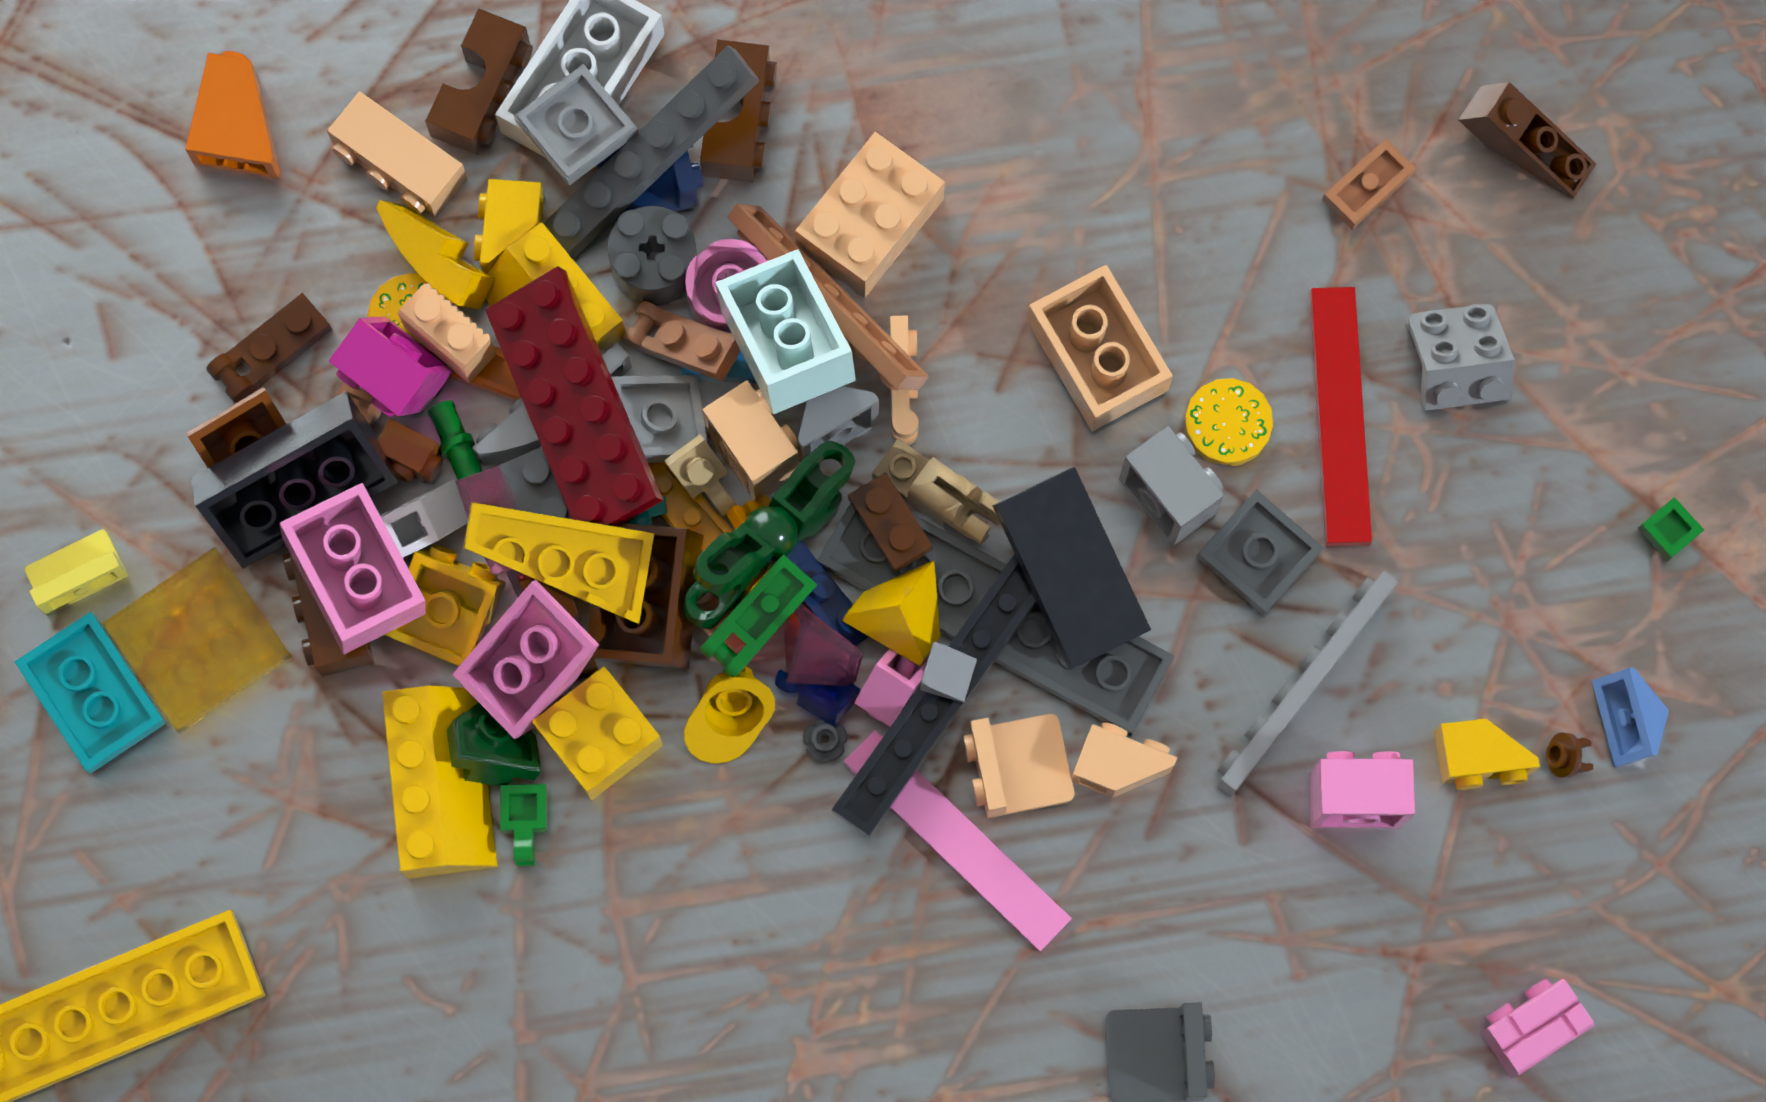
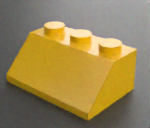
M542 222L507 247L487 273L495 279L485 301L491 306L559 266L566 270L599 349L606 348L609 350L621 341V337L625 332L622 318Z

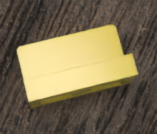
M104 529L25 567V573L33 588L29 592L36 606L47 616L129 576L108 532Z

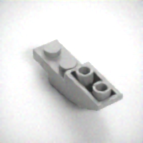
M618 343L609 350L606 348L600 350L611 376H623L632 368L629 354ZM519 398L509 410L511 415L498 426L495 423L491 424L476 439L478 444L473 449L477 459L484 466L505 463L542 447L522 398Z

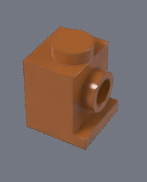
M389 419L378 438V442L396 477L408 483L413 478L423 483L427 481L433 482L443 465L438 443Z

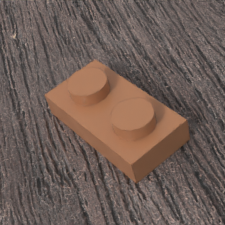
M1385 138L1324 193L1322 200L1353 230L1415 173L1416 167Z

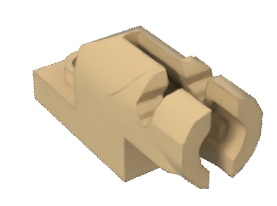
M899 438L872 472V478L874 479L886 472L903 500L941 527H944L947 523L967 538L974 539L979 544H983L989 537L990 526L972 514L977 513L996 526L1000 522L992 505L1000 501L990 494L983 492L977 485L955 473L936 458L932 457L928 460Z

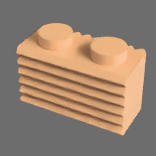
M430 283L423 284L398 312L404 328L468 383L496 356L490 334H485L483 328H478L477 323H472L470 317H465L463 311L459 312L457 306H452L450 300H446L444 295H439L438 290L433 289Z

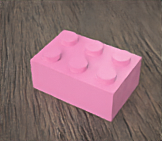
M363 483L280 522L282 538L343 654L426 614L425 599Z

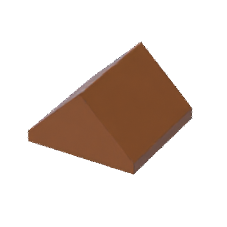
M263 387L190 430L186 435L207 468L283 427L286 425V422Z

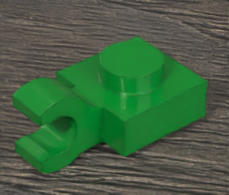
M546 784L500 785V831L502 834L514 833L513 854L517 867L535 866L534 833L548 832V792Z

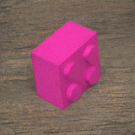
M386 316L359 318L329 359V362L339 369L336 375L344 383L354 389L362 387L373 396L371 403L390 417H393L395 414L403 416L424 412L454 371Z

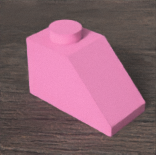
M889 649L875 664L855 704L867 711L872 718L882 721L891 727L921 685L929 655L922 665L919 666Z

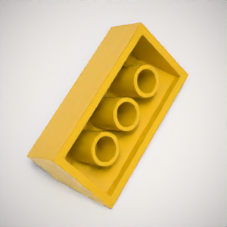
M427 685L382 691L400 872L407 879L498 867L489 784L465 781L463 769L451 767L447 728L454 719L463 712L468 711L478 701L463 687Z

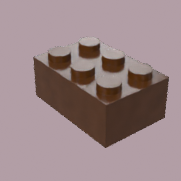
M623 523L618 527L654 533L639 624L591 604L588 633L599 644L591 658L605 662L689 669L694 624L685 617L682 608L688 590L697 581L693 576V571L697 558L702 553L704 535L687 528Z

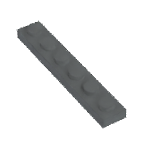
M728 45L543 224L570 257L574 259L760 81L737 50Z

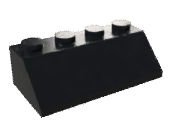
M347 391L191 477L195 507L243 569L286 545L282 538L280 522L363 483L370 498L398 483V479L370 424Z

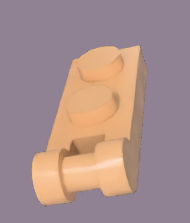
M908 315L890 316V337L909 356H917V330H908ZM891 389L892 438L894 442L899 438L910 446L917 440L919 421L917 415L910 410L909 399H918V390L895 391Z

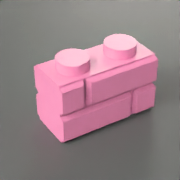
M1546 977L1524 992L1528 998V1001L1513 1009L1508 1002L1486 1016L1491 1025L1480 1031L1481 1035L1511 1078L1519 1076L1595 1026L1594 1021L1583 1005L1579 1003L1577 996L1566 980L1561 979L1551 984Z

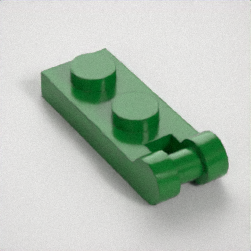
M783 554L707 639L699 651L708 659L713 656L725 667L723 672L729 678L737 677L817 587V584ZM732 633L746 643L738 654L724 643Z

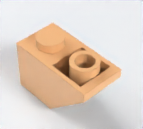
M1103 722L1101 727L1092 724L1071 779L1075 784L1113 798L1170 774L1177 757L1170 755V748L1157 741L1145 739L1142 744L1127 738L1128 732L1114 724Z

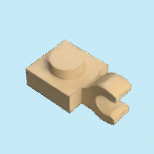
M701 434L664 460L693 499L704 491L723 517L732 507L737 506L718 481L729 472Z

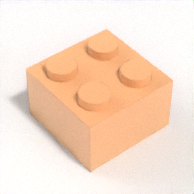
M748 380L702 409L706 434L754 502L760 496L770 495L782 487L799 465L798 460L800 457L797 449L799 448L797 437L787 424L781 427L778 425L761 390L755 391Z

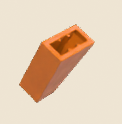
M223 51L222 55L208 53L185 148L194 165L279 178L280 167L258 74L251 60L245 55L234 51Z

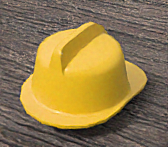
M747 666L737 677L729 678L724 672L718 673L709 681L703 697L689 716L684 727V742L690 753L701 761L713 764L729 762L740 757L752 745L763 727L772 717L775 711V697L768 686L753 676L752 670Z

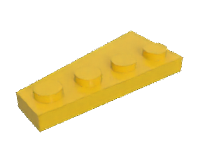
M471 503L464 549L639 624L654 533Z

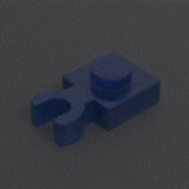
M795 655L791 656L787 668L788 671L795 675L787 674L780 669L775 679V685L780 690L799 694L796 703L798 706L833 727L855 704L861 689L824 666L817 674L812 672L808 663Z

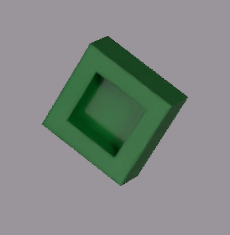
M1675 497L1638 527L1641 533L1667 561L1672 559L1704 531L1703 527Z

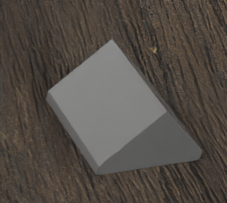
M842 386L807 400L798 436L799 463L826 441H834L844 446L879 424V399L875 393Z

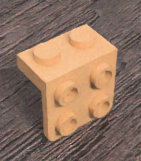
M1046 714L990 725L989 718L970 721L969 734L963 735L964 749L967 761H975L978 779L972 780V787L977 807H985L987 819L1072 801L1075 792L1060 721L1056 715Z

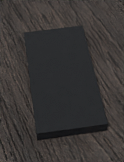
M1075 466L992 505L1069 669H1074L1151 630Z

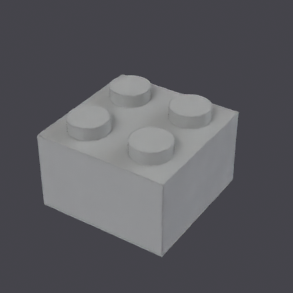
M1168 425L1125 456L1119 481L1172 548H1174L1215 518L1224 494L1221 492L1223 485L1214 471L1209 467L1203 469L1193 457L1196 452L1187 437L1181 432L1175 434Z

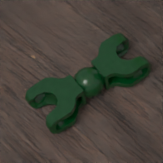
M826 441L820 444L795 468L785 484L772 496L769 506H762L752 511L738 528L731 533L721 534L699 555L693 571V576L697 581L688 590L682 608L685 617L692 624L703 629H711L719 625L747 596L756 582L767 573L770 563H776L783 554L788 557L803 538L817 534L836 515L842 501V494L839 490L849 480L855 465V458L848 448L834 441ZM827 459H834L840 463L841 468L829 477L820 470V463ZM707 593L715 595L718 599V607L712 611L700 610L696 605V602Z

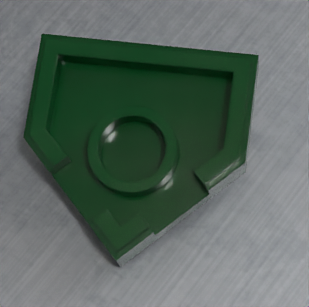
M479 702L454 719L447 728L451 767L462 768L465 781L500 786L508 785L514 777L535 780L541 773L536 734L529 731L514 739Z

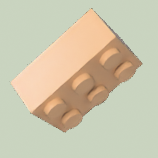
M874 132L795 230L796 242L816 263L866 298L944 200L945 181L877 132Z
M1107 265L1092 271L1029 305L1027 323L1092 432L1169 390L1173 375Z

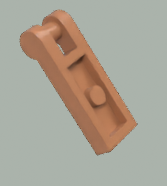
M647 301L641 302L636 311L638 318L633 327H627L621 337V340L626 345L637 351L722 382L741 351L733 334L662 310ZM653 325L659 327L654 338L648 336Z

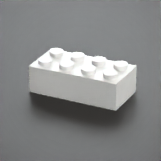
M570 0L495 115L500 132L545 157L515 122L514 115L582 64L587 67L619 106L665 35L662 15L636 0Z

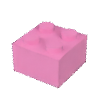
M1348 751L1329 752L1326 754L1327 759H1320L1309 773L1310 828H1401L1415 815L1413 759H1400L1399 752H1376L1372 754V759H1354V753Z

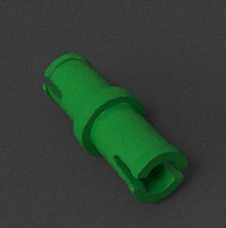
M452 400L442 401L433 405L427 413L432 419L441 440L439 449L442 456L449 459L458 479L460 489L462 491H469L470 488L466 479L483 472L473 450L475 441L472 434L465 432L454 402Z

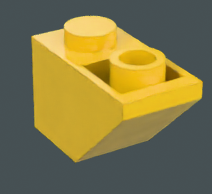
M488 179L487 194L480 193L478 202V218L484 220L483 235L476 234L474 240V261H480L482 270L485 273L490 271L507 247L543 221L545 196L541 182Z
M1488 719L1442 723L1434 731L1442 785L1455 783L1456 790L1479 788L1483 786V780L1500 778L1501 785L1523 783L1528 781L1527 775H1531L1540 767L1537 756Z

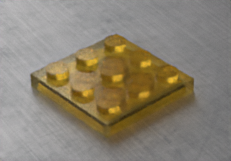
M213 547L102 623L179 734L292 657L216 547Z

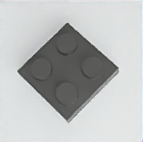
M1256 489L1202 548L1197 558L1264 616L1319 556L1324 547Z

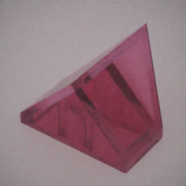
M801 604L787 619L784 631L787 683L851 686L857 680L863 652Z

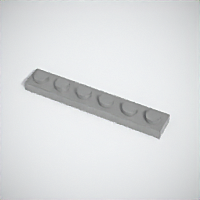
M1383 571L1376 581L1369 576L1352 597L1358 602L1349 616L1341 611L1326 630V633L1332 637L1326 646L1321 650L1314 645L1300 663L1299 667L1305 673L1295 685L1289 680L1285 682L1272 699V702L1278 706L1269 719L1260 715L1244 735L1251 741L1240 755L1233 749L1217 771L1223 775V778L1217 785V788L1230 798L1234 795L1392 592L1398 580L1386 571Z

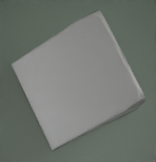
M933 642L920 690L964 703L977 659L944 644Z

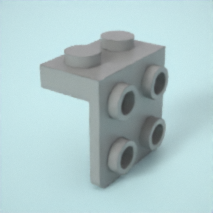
M1481 304L1413 313L1409 316L1408 327L1423 366L1421 402L1425 411L1511 400L1515 359L1496 310L1492 305Z

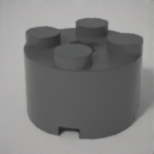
M646 206L622 213L618 222L613 227L608 240V257L613 278L621 290L639 304L642 301H647L656 306L669 304L686 291V272L690 262L697 255L695 237L686 218L679 213L659 206ZM652 252H658L655 260H647V257Z

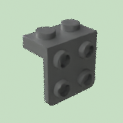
M1202 1002L1183 1003L1179 1008L1112 1010L1106 1015L1109 1097L1113 1102L1202 1101L1208 1097L1207 1089H1214L1213 1060L1205 1061L1204 1042L1212 1041V1022L1210 1014H1203Z

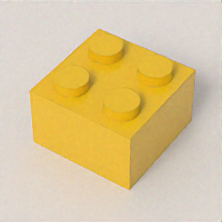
M605 666L532 721L538 734L591 801L663 746L660 735Z

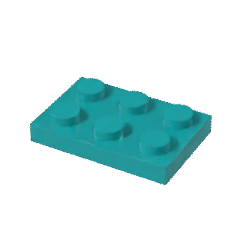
M91 611L14 661L77 759L89 774L166 724V721L95 614Z

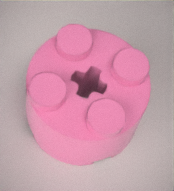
M724 239L708 245L707 249L693 258L686 272L685 285L690 312L696 322L732 334L721 313L715 282L767 262L768 260L758 252L757 248L742 240Z

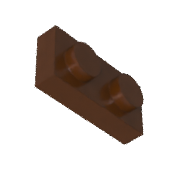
M886 472L848 494L850 504L894 573L933 551V545Z

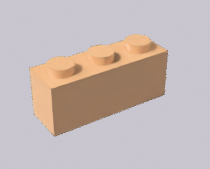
M360 91L327 130L333 143L332 151L337 157L351 166L355 162L368 170L366 175L373 183L384 190H387L389 186L402 194L400 200L417 214L425 211L436 219L467 181L462 163Z

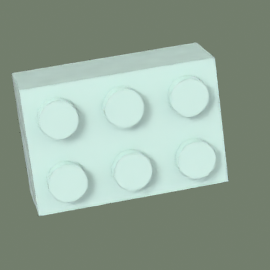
M798 249L715 282L721 313L772 414L856 381L852 351Z

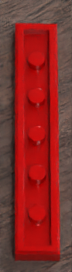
M1355 287L1311 288L1309 294L1326 547L1366 546L1372 543Z

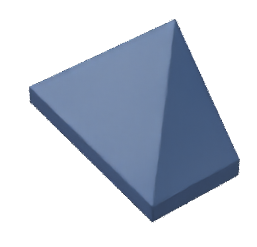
M1627 668L1592 680L1614 766L1621 767L1658 755L1669 710L1635 668Z

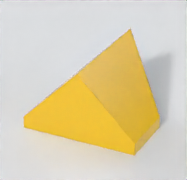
M934 560L864 591L845 614L843 622L921 666L930 654L933 642L938 643L941 637Z

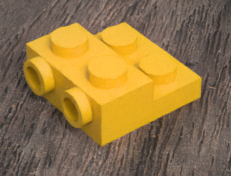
M433 544L430 550L424 548L416 551L409 566V571L425 599L426 614L385 635L460 666L480 643L486 625L491 623L506 582L496 578L498 570L494 567L475 561L469 567L455 561L457 556L455 551Z

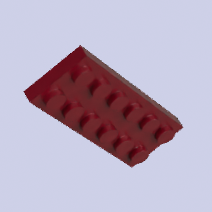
M557 266L486 308L485 312L571 518L573 520L618 527L664 501L566 270Z

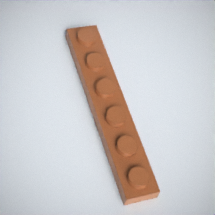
M736 204L727 218L738 228V236L743 241L757 247L766 257V260L770 261L797 249L799 250L840 330L850 342L849 347L851 351L860 359L869 361L879 371L877 374L879 380L895 391L920 390L929 376L761 206Z

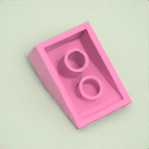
M534 580L452 675L516 739L535 729L532 721L568 693L599 644L537 580Z

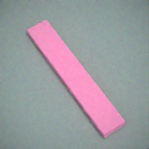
M874 730L843 761L844 765L856 776L883 737ZM917 770L890 809L1040 953L1072 918Z

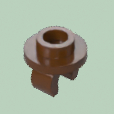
M1561 732L1556 734L1546 749V761L1550 771L1557 777L1569 778L1573 775L1593 770V764H1586L1581 761L1582 748L1590 747L1591 741L1587 738H1577L1572 733Z

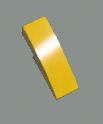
M379 200L376 209L400 253L427 283H430L434 289H437L440 294L456 305L481 309L495 278L462 259L469 243L402 204Z

